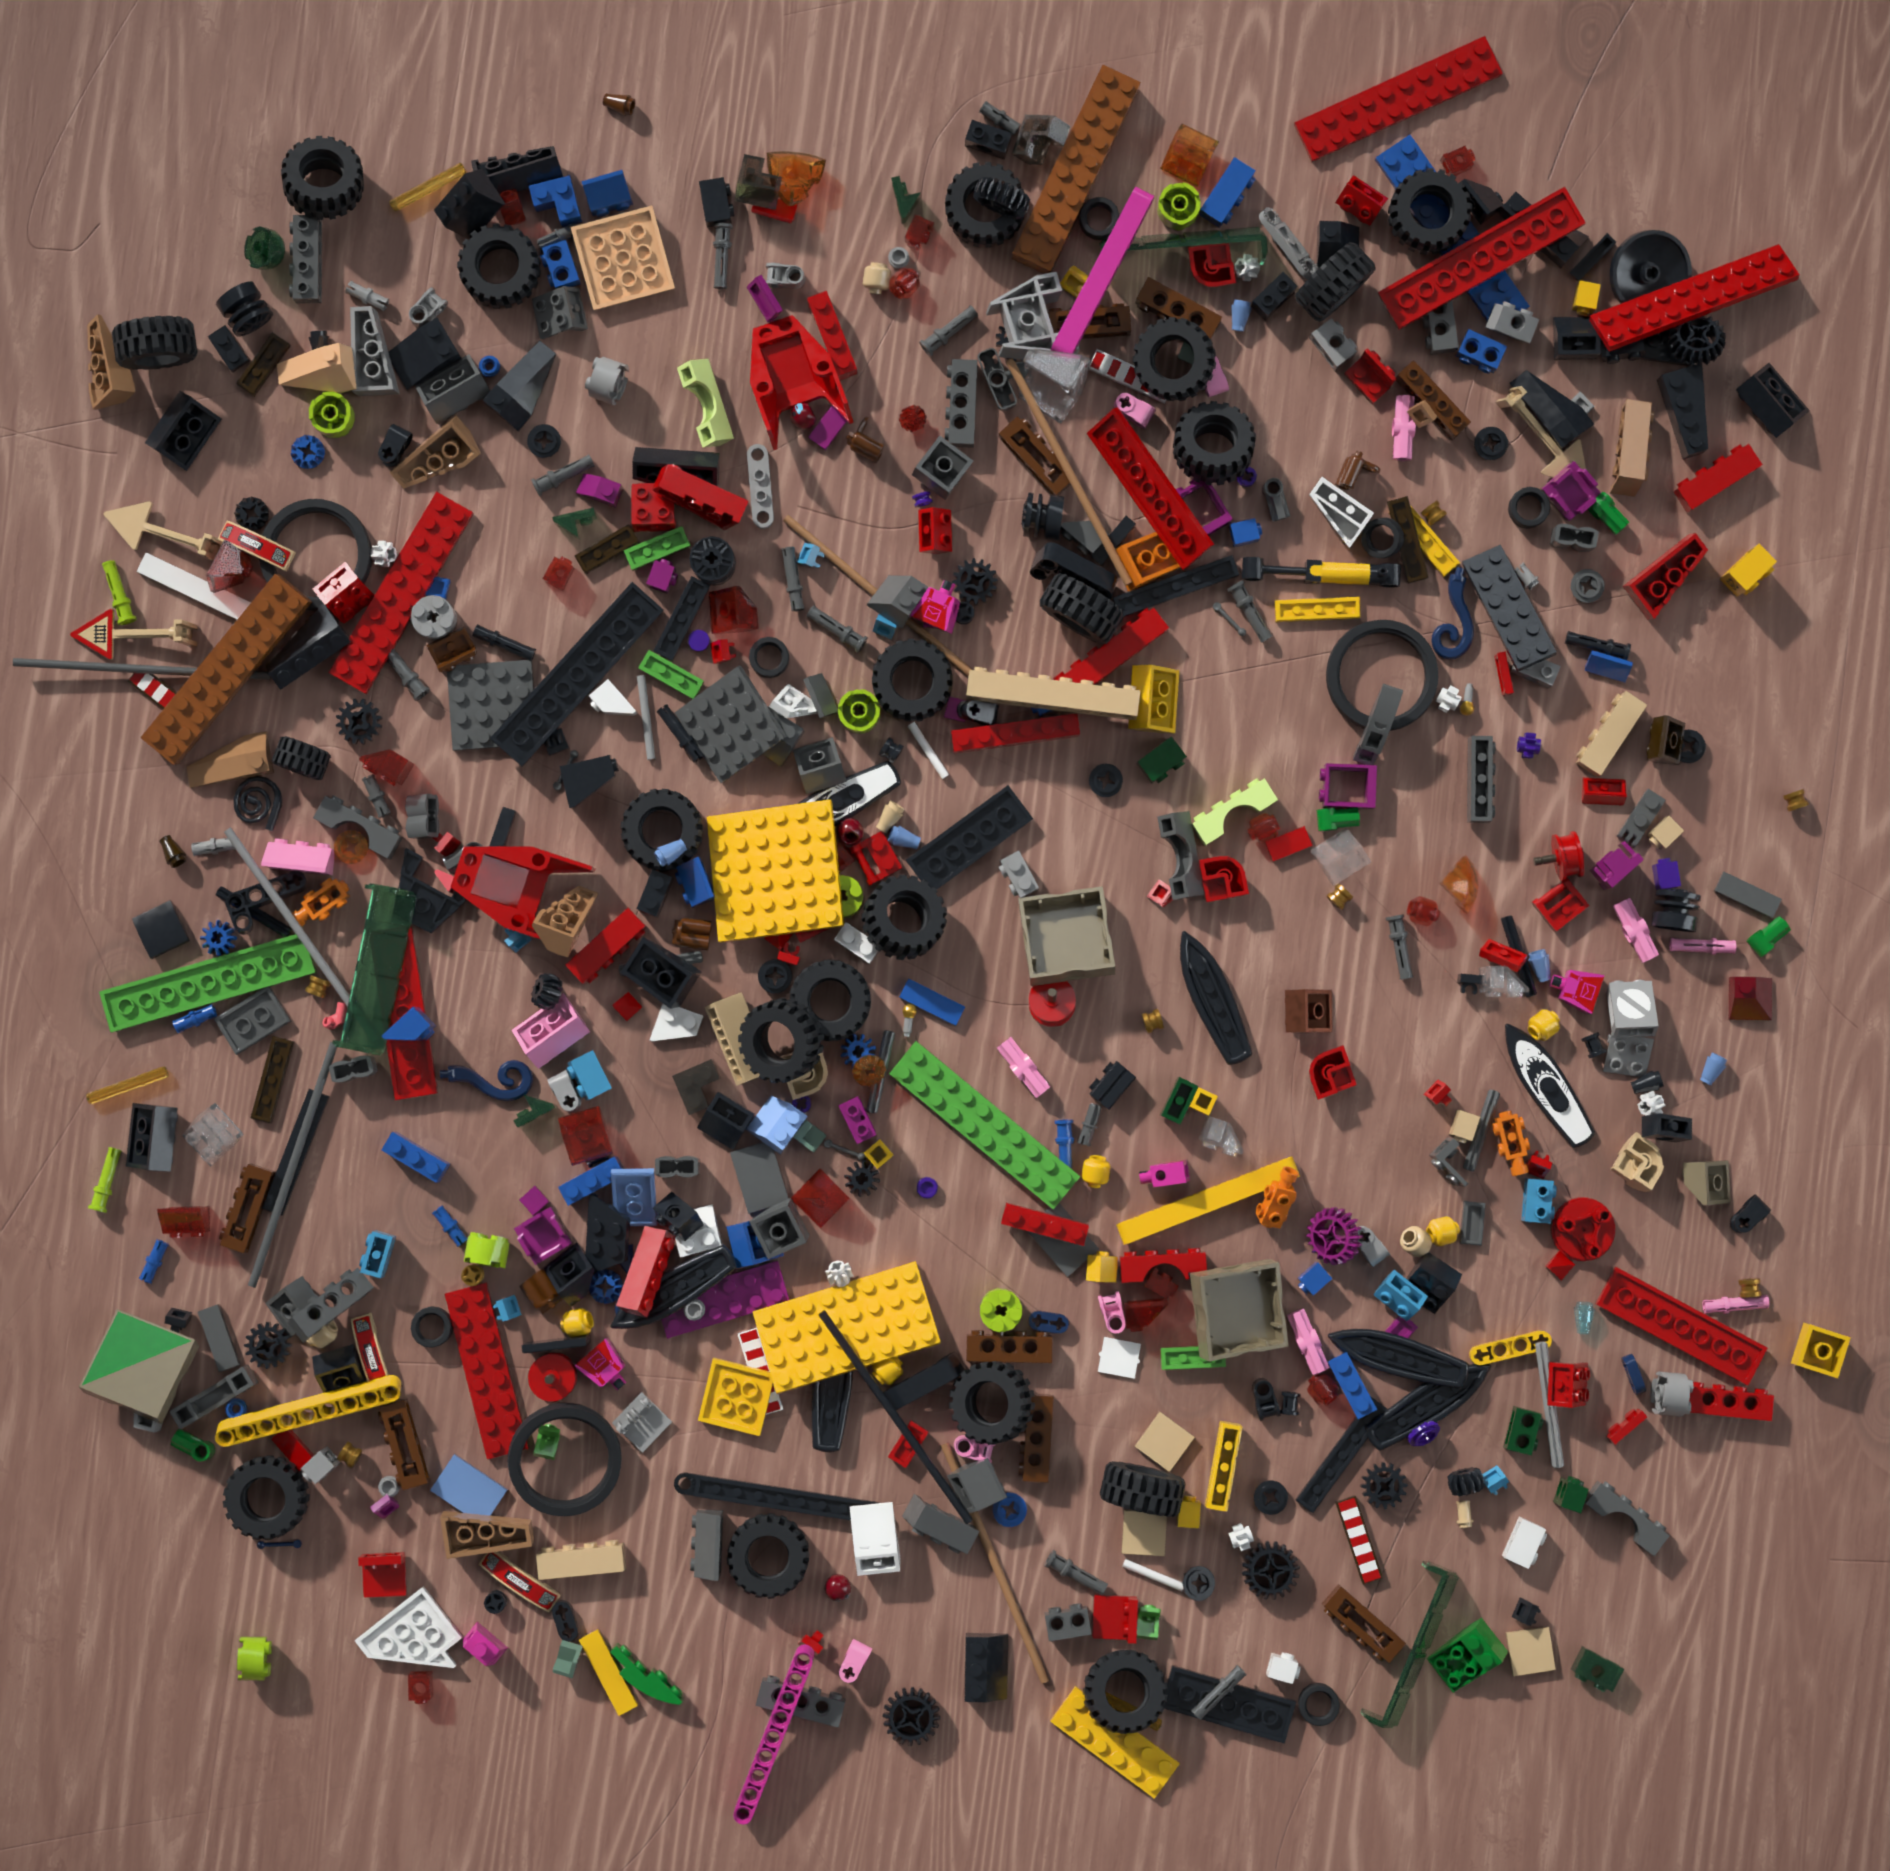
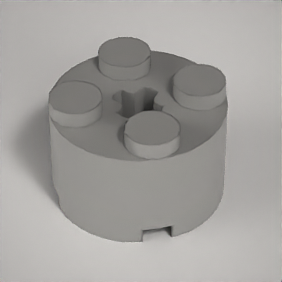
M596 357L592 365L594 370L591 377H588L585 382V389L588 390L590 397L616 405L615 399L620 400L626 388L628 378L624 377L625 371L629 372V367L626 364L606 357Z
M431 595L423 597L413 606L411 620L418 633L429 640L435 641L454 631L457 624V614L451 604L444 598ZM433 614L438 616L436 617V622L430 620Z
M1658 1371L1656 1375L1659 1376L1657 1379L1653 1378L1650 1391V1401L1655 1403V1408H1652L1653 1413L1678 1417L1689 1414L1691 1411L1689 1398L1690 1393L1693 1391V1381L1688 1380L1686 1374Z

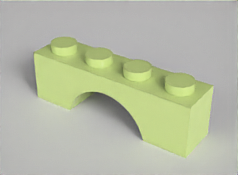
M709 359L689 360L679 366L677 370L683 388L694 393L702 405L703 420L696 427L702 448L721 446L734 439Z
M1258 778L1247 784L1249 788L1243 792L1239 789L1229 795L1231 800L1223 803L1222 800L1211 807L1213 811L1207 815L1205 812H1202L1193 818L1195 822L1192 823V827L1204 846L1224 834L1223 822L1230 810L1236 807H1249L1259 813L1278 800L1265 778L1261 781Z

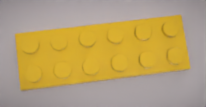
M1075 1686L1050 1720L1051 1723L1155 1799L1180 1763L1139 1732L1120 1734L1100 1727L1097 1721L1089 1715L1088 1707H1085L1083 1691Z

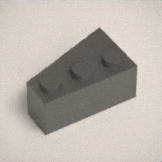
M914 1494L902 1515L913 1527L912 1531L921 1536H924V1534L931 1536L930 1540L939 1545L942 1543L949 1545L948 1549L957 1554L960 1551L968 1554L980 1531L973 1525L966 1524L957 1516L937 1508L938 1506L933 1503L930 1505L924 1502L920 1496Z

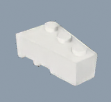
M1323 477L1320 478L1309 494L1348 548L1351 547L1374 514Z

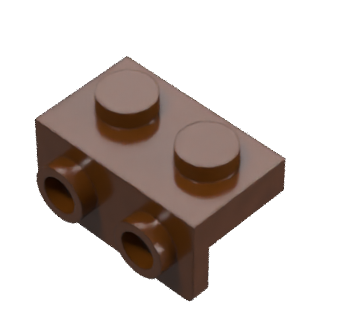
M464 626L426 645L439 672L451 671L456 667V664L462 661L468 662L477 654L476 647Z

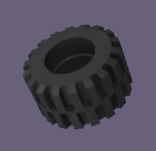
M282 736L278 742L272 762L277 766L315 780H322L331 755L327 751L313 745Z

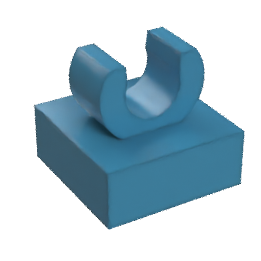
M804 543L797 563L803 566L820 568V564L815 562L816 557H824L825 555L819 552L820 547Z
M879 614L872 632L892 640L897 625Z
M505 929L509 937L504 941L515 953L532 940L528 935Z
M515 1295L498 1300L493 1306L494 1309L498 1308L499 1310L498 1320L507 1321L522 1315Z
M1498 1465L1482 1474L1485 1481L1484 1485L1491 1494L1497 1495L1498 1492L1496 1490L1501 1487L1507 1489L1509 1481Z

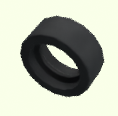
M1104 197L1088 200L1080 211L1079 224L1081 230L1086 236L1094 240L1108 238L1119 218L1118 208L1111 200ZM1097 206L1106 208L1112 216L1110 226L1102 231L1092 229L1087 222L1089 211Z
M1522 488L1509 501V517L1514 524L1521 528H1535L1543 523L1549 515V498L1539 488ZM1524 496H1534L1541 503V513L1533 520L1523 519L1517 512V503Z
M1387 517L1374 519L1363 528L1361 535L1362 546L1372 557L1378 559L1391 557L1402 548L1404 542L1403 530L1393 519ZM1384 525L1391 529L1394 535V542L1389 549L1381 551L1374 547L1371 541V534L1376 527Z
M760 638L750 649V665L762 677H778L785 672L789 665L788 649L777 638ZM767 645L777 647L782 655L781 663L772 670L760 667L757 662L758 651Z
M431 1306L415 1314L410 1329L412 1337L418 1344L423 1347L433 1348L442 1345L449 1339L452 1334L453 1325L447 1311L440 1307ZM430 1314L439 1316L444 1322V1332L439 1338L434 1340L423 1337L419 1329L422 1318Z
M1309 1684L1301 1691L1298 1698V1707L1301 1715L1312 1725H1328L1335 1720L1339 1713L1340 1703L1338 1696L1326 1684ZM1323 1692L1329 1696L1331 1709L1325 1716L1315 1717L1308 1712L1306 1702L1312 1693Z

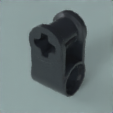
M395 424L390 426L378 450V456L384 465L394 467L400 462L405 450L411 443L413 433ZM391 452H392L393 456H392V457L388 456V457L386 458L385 455H386V454H391Z
M971 700L961 701L957 706V714L961 719L987 726L995 725L997 722L998 704Z
M1754 1194L1730 1219V1227L1737 1233L1749 1232L1770 1213L1771 1209ZM1741 1219H1744V1220H1745V1221L1743 1222V1225H1744L1745 1227H1739V1225H1740V1221H1739V1220H1741Z
M1265 1378L1256 1379L1253 1382L1252 1391L1259 1420L1263 1421L1264 1418L1274 1415L1277 1417L1281 1416L1271 1383ZM1260 1384L1268 1385L1266 1393L1259 1394L1257 1392Z

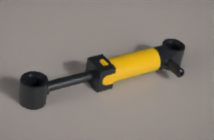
M1244 557L1242 560V580L1262 581L1263 574L1304 576V584L1335 583L1397 588L1400 587L1401 565L1391 563L1380 565L1336 563L1307 559L1305 567L1264 565L1263 558Z

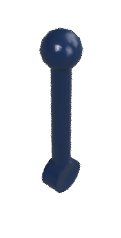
M299 1539L294 1542L264 1543L259 1541L257 1548L281 1546L300 1548L302 1541Z

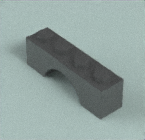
M334 795L331 798L324 797L313 817L314 819L335 830L339 826L350 822L362 825L369 836V849L387 859H392L403 837L398 835L399 830L389 825L387 829L379 825L381 821L371 815L369 818L362 816V810L353 805L350 808L342 805L344 801Z
M1190 811L1158 816L1161 838L1171 844L1176 855V870L1169 879L1172 899L1178 900L1205 895Z
M245 1365L169 1412L181 1430L259 1382L250 1366Z
M1597 1481L1588 1492L1585 1504L1602 1517L1612 1512L1626 1513L1634 1524L1635 1533L1633 1541L1655 1556L1670 1536L1665 1532L1667 1528L1657 1520L1653 1523L1647 1519L1650 1515L1640 1507L1636 1510L1630 1506L1632 1501L1623 1494L1620 1497L1614 1493L1615 1488L1605 1481L1602 1484Z

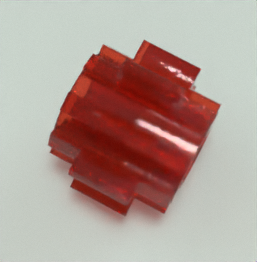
M912 405L901 410L899 422L905 431L910 430L912 433L924 428L923 424L926 423L927 418L924 409L920 408V406Z

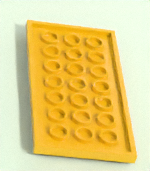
M916 1261L850 1281L844 1287L834 1286L753 1311L776 1394L857 1370L818 1316L823 1310L828 1313L865 1367L941 1344Z

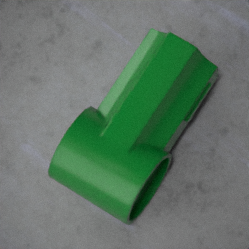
M1601 492L1596 497L1597 501L1588 508V511L1596 519L1601 520L1614 535L1618 534L1630 523L1615 507L1613 499L1605 492Z
M1326 808L1316 810L1318 831L1337 830V828L1360 826L1358 808L1339 810Z
M1778 916L1764 929H1760L1750 936L1746 942L1761 958L1772 950L1775 946L1774 944L1790 932L1791 929L1789 924Z
M178 1429L171 1439V1446L192 1456L196 1461L209 1460L215 1455L216 1450L212 1442L204 1441L183 1429ZM201 1446L207 1449L205 1457L199 1452Z

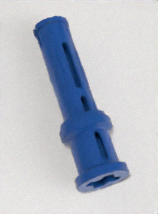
M1054 1120V1124L1057 1125V1138H1055V1142L1059 1144V1159L1072 1169L1071 1144L1074 1141V1137H1072L1071 1125L1074 1123V1120Z

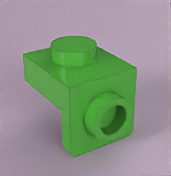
M551 1424L539 1427L533 1456L555 1460L560 1440V1429Z
M1153 1605L1139 1607L1137 1638L1158 1639L1161 1609Z

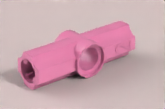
M1396 396L1395 418H1393L1392 437H1394L1393 460L1411 461L1412 441L1415 436L1416 424L1407 411L1410 407L1414 406L1415 396Z
M1631 898L1615 904L1613 908L1623 925L1622 931L1628 942L1632 943L1640 961L1643 963L1659 955L1649 935L1650 930L1645 920L1639 916Z
M1012 1037L997 1047L1003 1058L1010 1064L1011 1070L1020 1081L1024 1082L1035 1098L1050 1088L1047 1081L1037 1071L1036 1065L1027 1054L1023 1053Z
M1304 1308L1288 1314L1287 1318L1294 1331L1295 1341L1301 1354H1304L1312 1375L1330 1368L1321 1349L1320 1339L1315 1329L1312 1328Z

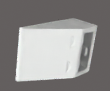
M893 1502L850 1506L857 1576L899 1572L901 1558Z

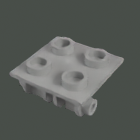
M1612 1033L1611 1035L1609 1034L1607 1039L1609 1046L1603 1072L1638 1077L1644 1076L1647 1072L1654 1039L1646 1037L1613 1038Z
M642 1392L612 1422L616 1430L620 1434L623 1433L642 1453L672 1423Z

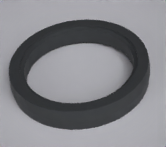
M305 499L286 506L267 524L262 536L276 542L282 530L291 521L302 515L325 513L342 520L351 529L356 539L358 560L354 573L365 584L372 565L370 539L362 522L344 506L324 499ZM259 558L263 576L268 583L273 575L277 574L276 568ZM308 597L312 603L306 610L317 611L322 600L319 597Z
M1373 620L1350 629L1335 644L1327 663V689L1337 710L1348 721L1365 729L1369 716L1357 710L1347 700L1340 684L1342 659L1353 643L1367 635L1385 633L1402 638L1420 656L1424 667L1425 680L1422 693L1417 702L1405 713L1395 716L1390 731L1413 723L1428 709L1438 686V664L1431 646L1415 629L1393 620Z
M575 1403L552 1404L529 1415L516 1430L508 1451V1471L520 1497L534 1509L553 1516L579 1515L598 1506L615 1487L622 1463L621 1447L615 1431L598 1412ZM558 1419H574L590 1425L602 1436L608 1448V1466L600 1483L589 1493L571 1500H555L541 1495L529 1485L521 1468L522 1450L531 1434L542 1425Z

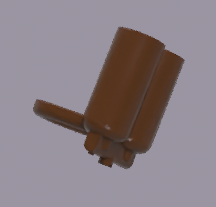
M866 416L856 433H848L846 436L847 444L850 445V449L853 452L877 463L882 455L884 444L863 434L869 421V417Z
M1356 451V453L1345 459L1335 486L1344 490L1354 489L1362 468L1374 473H1380L1381 469L1377 465L1363 460V453Z
M689 918L675 920L674 930L672 929V944H678L681 948L709 950L712 921Z
M543 1268L519 1286L535 1309L540 1310L542 1314L549 1309L555 1308V1305L562 1301V1297L557 1293Z

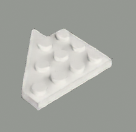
M423 1586L359 1636L355 1642L367 1658L454 1668L457 1664L446 1650L463 1636Z

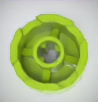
M1184 182L1168 185L1162 191L1158 201L1157 212L1163 224L1177 231L1190 227L1199 215L1201 203L1199 193L1193 186ZM1179 204L1183 205L1182 209H1177L1175 206H1178Z
M323 392L322 395L311 401L309 419L322 435L329 438H339L347 435L352 429L355 421V412L351 404L341 394ZM334 411L336 415L330 419L328 415Z
M865 689L848 691L841 698L838 704V715L841 724L847 730L863 734L871 731L877 725L880 719V706L877 698L871 692ZM856 707L858 709L863 707L864 714L862 716L860 714L859 716L855 715L854 709Z
M839 875L841 893L842 891L846 892L848 897L847 901L843 900L842 902L843 916L848 918L857 914L862 907L864 900L863 890L852 877Z
M470 1232V1236L467 1239L464 1262L506 1269L510 1243H508L509 1239L491 1235V1239H488L487 1235Z
M996 1288L989 1291L982 1298L980 1316L983 1323L989 1329L996 1332H1006L1013 1329L1019 1323L1022 1317V1305L1014 1292ZM997 1305H1000L1001 1307H1007V1309L1004 1310V1315H1001L1000 1313H995V1311L997 1310Z
M240 1637L239 1642L243 1643V1647L238 1648L237 1670L242 1671V1675H238V1681H265V1678L271 1674V1663H267V1655L272 1653V1641H267V1637Z

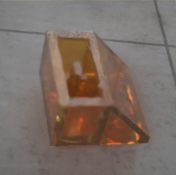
M1181 123L1160 169L1198 187L1219 141Z

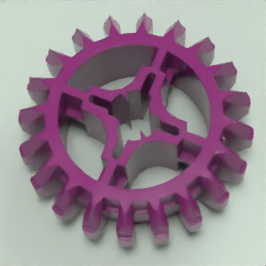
M1338 1207L1325 1208L1315 1214L1316 1217L1310 1220L1312 1225L1307 1227L1311 1231V1233L1306 1235L1308 1238H1311L1307 1245H1313L1314 1247L1311 1253H1318L1317 1259H1323L1324 1263H1331V1265L1345 1264L1347 1261L1354 1258L1353 1255L1359 1253L1357 1248L1362 1245L1358 1241V1239L1363 1237L1358 1234L1362 1227H1356L1355 1225L1358 1220L1351 1219L1352 1213H1346L1345 1209H1338ZM1329 1220H1333L1329 1228H1324ZM1344 1244L1343 1250L1340 1253L1336 1252L1337 1248Z

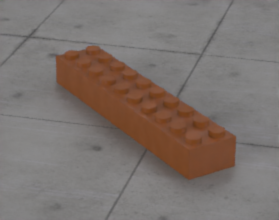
M1102 65L1012 253L1013 260L1042 274L1052 273L1080 215V211L1136 98L1141 82Z
M274 574L140 738L171 764H179L310 606L312 601L280 574Z

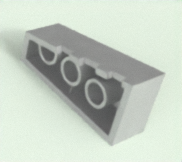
M371 306L350 307L351 348L357 388L352 390V392L358 396L400 394L378 312Z

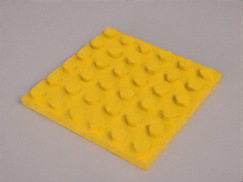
M832 800L707 817L718 942L723 943L844 926Z

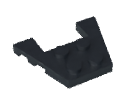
M406 848L404 850V860L401 867V877L393 914L432 934L467 899L456 891L450 897L416 879L414 875L424 857Z

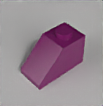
M583 473L576 493L616 508L623 487L621 484L609 479Z

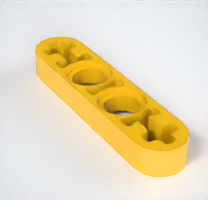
M1542 1330L1476 1345L1470 1349L1469 1358L1477 1365L1489 1364L1536 1352V1343L1532 1344L1534 1348L1531 1349V1343L1528 1339L1530 1336L1532 1341L1538 1340L1540 1334L1542 1337H1546L1547 1341L1544 1342L1548 1344V1348L1551 1346L1552 1338L1550 1334ZM1519 1339H1523L1526 1342V1348L1523 1351H1517L1515 1348V1343ZM1498 1344H1503L1506 1348V1352L1502 1356H1497L1494 1352V1348ZM1490 1346L1492 1359H1489V1355L1482 1356L1481 1361L1474 1358L1478 1349L1480 1352H1488L1487 1347Z

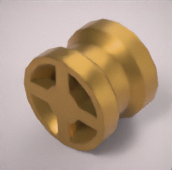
M1436 500L1425 508L1421 515L1426 517L1428 524L1432 526L1446 516L1447 512L1440 508V503Z
M1804 789L1783 796L1784 800L1788 803V812L1809 805L1808 801L1804 798Z
M1337 884L1335 890L1326 896L1340 910L1345 907L1347 901L1353 899V896L1340 884Z
M311 975V982L305 988V991L325 999L326 988L330 987L331 983Z
M1158 1009L1153 1010L1149 1014L1146 1012L1141 1014L1147 1033H1151L1157 1028L1160 1030L1164 1029Z
M477 1264L468 1265L462 1270V1281L468 1286L478 1285L484 1279V1270Z
M1760 1278L1738 1280L1741 1286L1740 1297L1762 1296L1759 1290Z
M348 1441L339 1453L337 1460L346 1462L347 1466L352 1468L363 1450L353 1447L352 1443Z

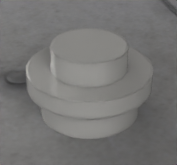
M902 247L893 248L888 255L890 265L898 269L905 267L909 262L907 250Z
M695 1299L684 1307V1314L690 1320H699L705 1313V1305L699 1299Z
M386 1476L380 1480L378 1489L381 1495L385 1496L388 1494L394 1497L399 1492L400 1486H398L395 1477Z

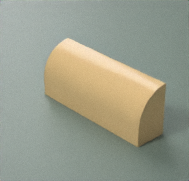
M742 992L706 1006L705 1010L736 1086L758 1078L760 1074L754 1075L750 1071L751 1066L749 1064L745 1065L743 1061L745 1059L744 1054H740L739 1047H742L741 1042H738V1035L742 1034L740 1026L741 1023L746 1022L744 1018L750 1013Z

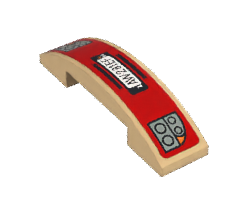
M228 520L218 537L224 543L260 558L286 572L296 552Z
M372 1313L352 1318L351 1325L367 1381L390 1375L388 1374L376 1334L378 1332ZM394 1387L387 1388L389 1390H395Z
M499 1551L486 1553L479 1563L485 1571L499 1582L548 1613L561 1596L559 1592L549 1585L541 1583L509 1561L508 1557Z

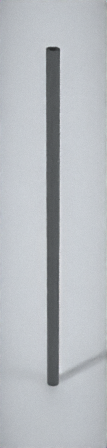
M13 658V666L181 676H191L197 669L190 667ZM255 671L249 679L271 680L268 672Z
M330 1042L248 1282L250 1287L256 1288L329 1074V1066L333 1062L338 1047L337 1043Z

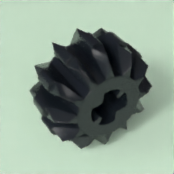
M550 973L541 974L535 980L531 993V1002L544 1010L553 1009L559 1003V998L561 997L563 990L562 980Z
M865 1160L862 1161V1168H859V1164L856 1161L854 1162L855 1171L851 1167L847 1168L852 1175H844L845 1179H851V1182H847L845 1186L849 1187L853 1184L854 1187L850 1193L853 1194L856 1189H859L858 1196L861 1197L862 1190L865 1189L867 1196L871 1194L868 1189L869 1186L873 1190H877V1187L872 1182H880L879 1178H873L874 1175L879 1174V1171L875 1170L871 1173L870 1170L874 1165L871 1163L868 1169L865 1168ZM862 1172L866 1174L865 1177L868 1176V1181H864L863 1185L856 1181V1176H860Z
M1479 1468L1458 1469L1447 1476L1449 1489L1454 1496L1474 1494L1480 1492L1485 1487L1484 1477Z

